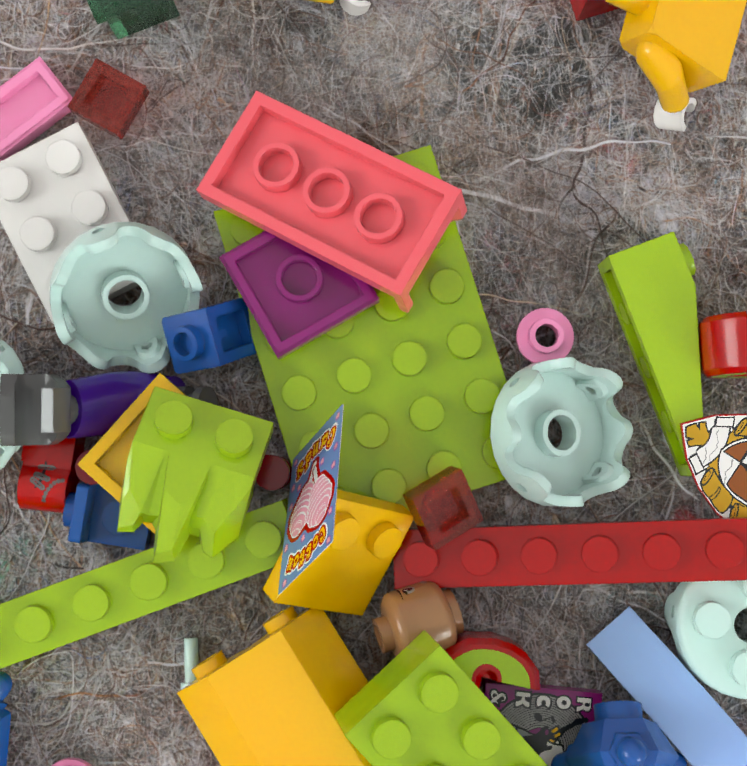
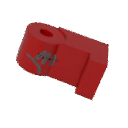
M86 437L65 438L55 445H23L21 455L23 465L17 486L19 508L63 513L68 494L70 492L76 493L79 477L76 474L75 464L77 458L84 452Z

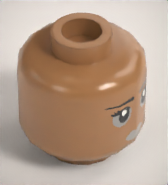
M421 581L385 594L380 603L381 616L372 619L374 634L382 653L392 651L395 657L424 630L444 650L457 642V635L464 631L462 614L454 594L448 588L442 590L432 581Z

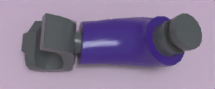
M119 371L67 381L57 374H1L0 444L1 446L55 445L65 438L103 436L159 373L148 374L141 371ZM164 375L187 396L218 405V399L213 388L199 386L194 389L191 386H186L182 379L177 376Z

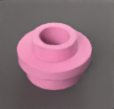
M540 308L531 311L520 321L516 330L517 347L522 356L531 363L565 358L569 354L574 342V332L569 320L559 311L550 308ZM541 326H547L555 333V342L550 347H544L536 340V331Z

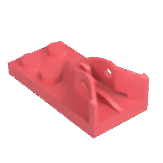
M257 90L196 189L203 199L394 297L399 309L406 313H409L413 306L409 293L450 222L462 220L467 212L462 189Z

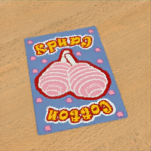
M344 404L336 410L293 459L278 595L333 542Z

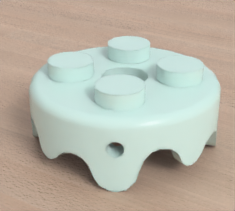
M113 222L96 226L79 235L65 248L54 266L50 280V306L55 330L60 341L74 349L89 364L103 370L111 366L128 365L137 368L141 372L151 374L167 366L171 357L162 326V319L171 315L199 309L200 291H203V288L186 252L171 236L155 227L137 222ZM121 281L137 283L141 287V294L138 300L128 306H119L111 302L108 295L116 283Z
M565 357L530 364L517 371L504 384L493 408L490 439L496 463L511 488L525 499L542 506L582 507L584 502L590 498L615 491L628 482L630 471L622 464V455L626 444L632 437L633 426L628 419L620 415L613 402V396L623 386V381L617 373L608 369L583 364L573 357ZM553 418L560 424L562 430V440L557 448L550 443L548 438V426Z
M747 580L680 582L675 591L667 597L664 606L665 621L673 635L678 659L691 674L714 690L735 698L747 699V640H741L734 628L736 616L740 611L747 608Z

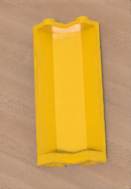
M292 605L262 624L267 634L248 648L229 658H226L222 650L193 667L191 671L196 679L177 692L221 766H372L345 737L334 715L368 681L324 610L307 608L297 613Z

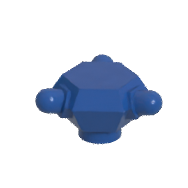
M607 701L594 704V721L582 724L574 743L568 745L566 751L557 754L551 761V766H687L685 757L674 750L657 723L643 718L642 703L637 701Z

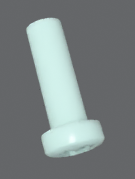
M198 637L184 638L185 682L180 683V690L196 679L191 669L199 664Z

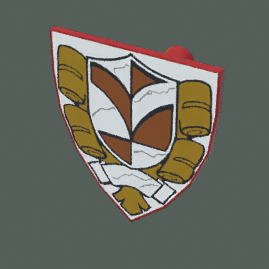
M713 414L680 423L684 457L697 489L720 518L747 517V414Z

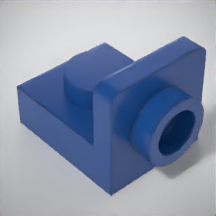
M243 298L228 300L162 319V326L173 368L177 374L222 366L257 353L251 336L248 306Z
M79 482L76 493L70 492L67 496L63 511V525L70 527L69 542L84 543L88 541L147 550L150 546L152 531L142 523L134 532H117L120 503L99 484L91 485Z

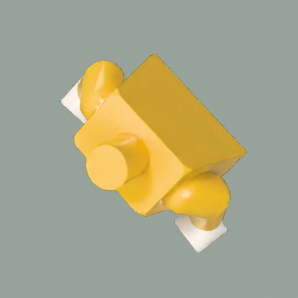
M605 0L607 3L627 11L619 41L625 51L636 57L637 64L657 92L659 99L656 102L653 114L655 126L659 129L685 132L687 126L684 122V113L694 111L697 104L696 99L689 97L688 92L691 93L726 81L747 0Z

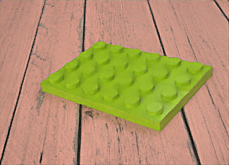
M431 145L393 156L441 179ZM224 209L213 212L226 253L265 231ZM455 221L450 222L411 289L409 295L413 301V306L409 313L399 309L394 297L373 287L380 299L379 303L279 360L248 308L251 336L291 466L293 459L336 410L344 404L337 487L339 490L401 504L407 510H412L506 480L501 474L493 455L490 429L495 401L507 381Z

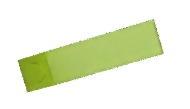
M673 231L609 255L597 266L680 476H692L684 457L680 423L703 417L696 285L692 278L696 273V268L690 250L684 243H678Z

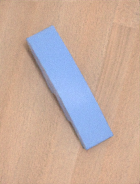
M630 606L586 644L589 650L628 692V695L634 701L642 703V711L651 721L657 723L671 745L685 757L686 762L690 766H747V736Z

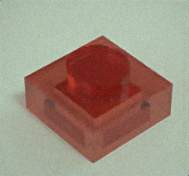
M96 58L67 107L73 114L122 141L150 92L142 83Z
M449 466L403 494L425 545L434 550H438L484 521L464 473L460 468Z

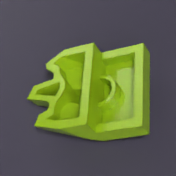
M155 386L133 438L127 458L120 498L117 532H134L143 522L152 523L156 530L153 563L175 561L190 534L200 538L205 554L211 558L216 556L239 537L253 497L254 484L273 433L274 422Z

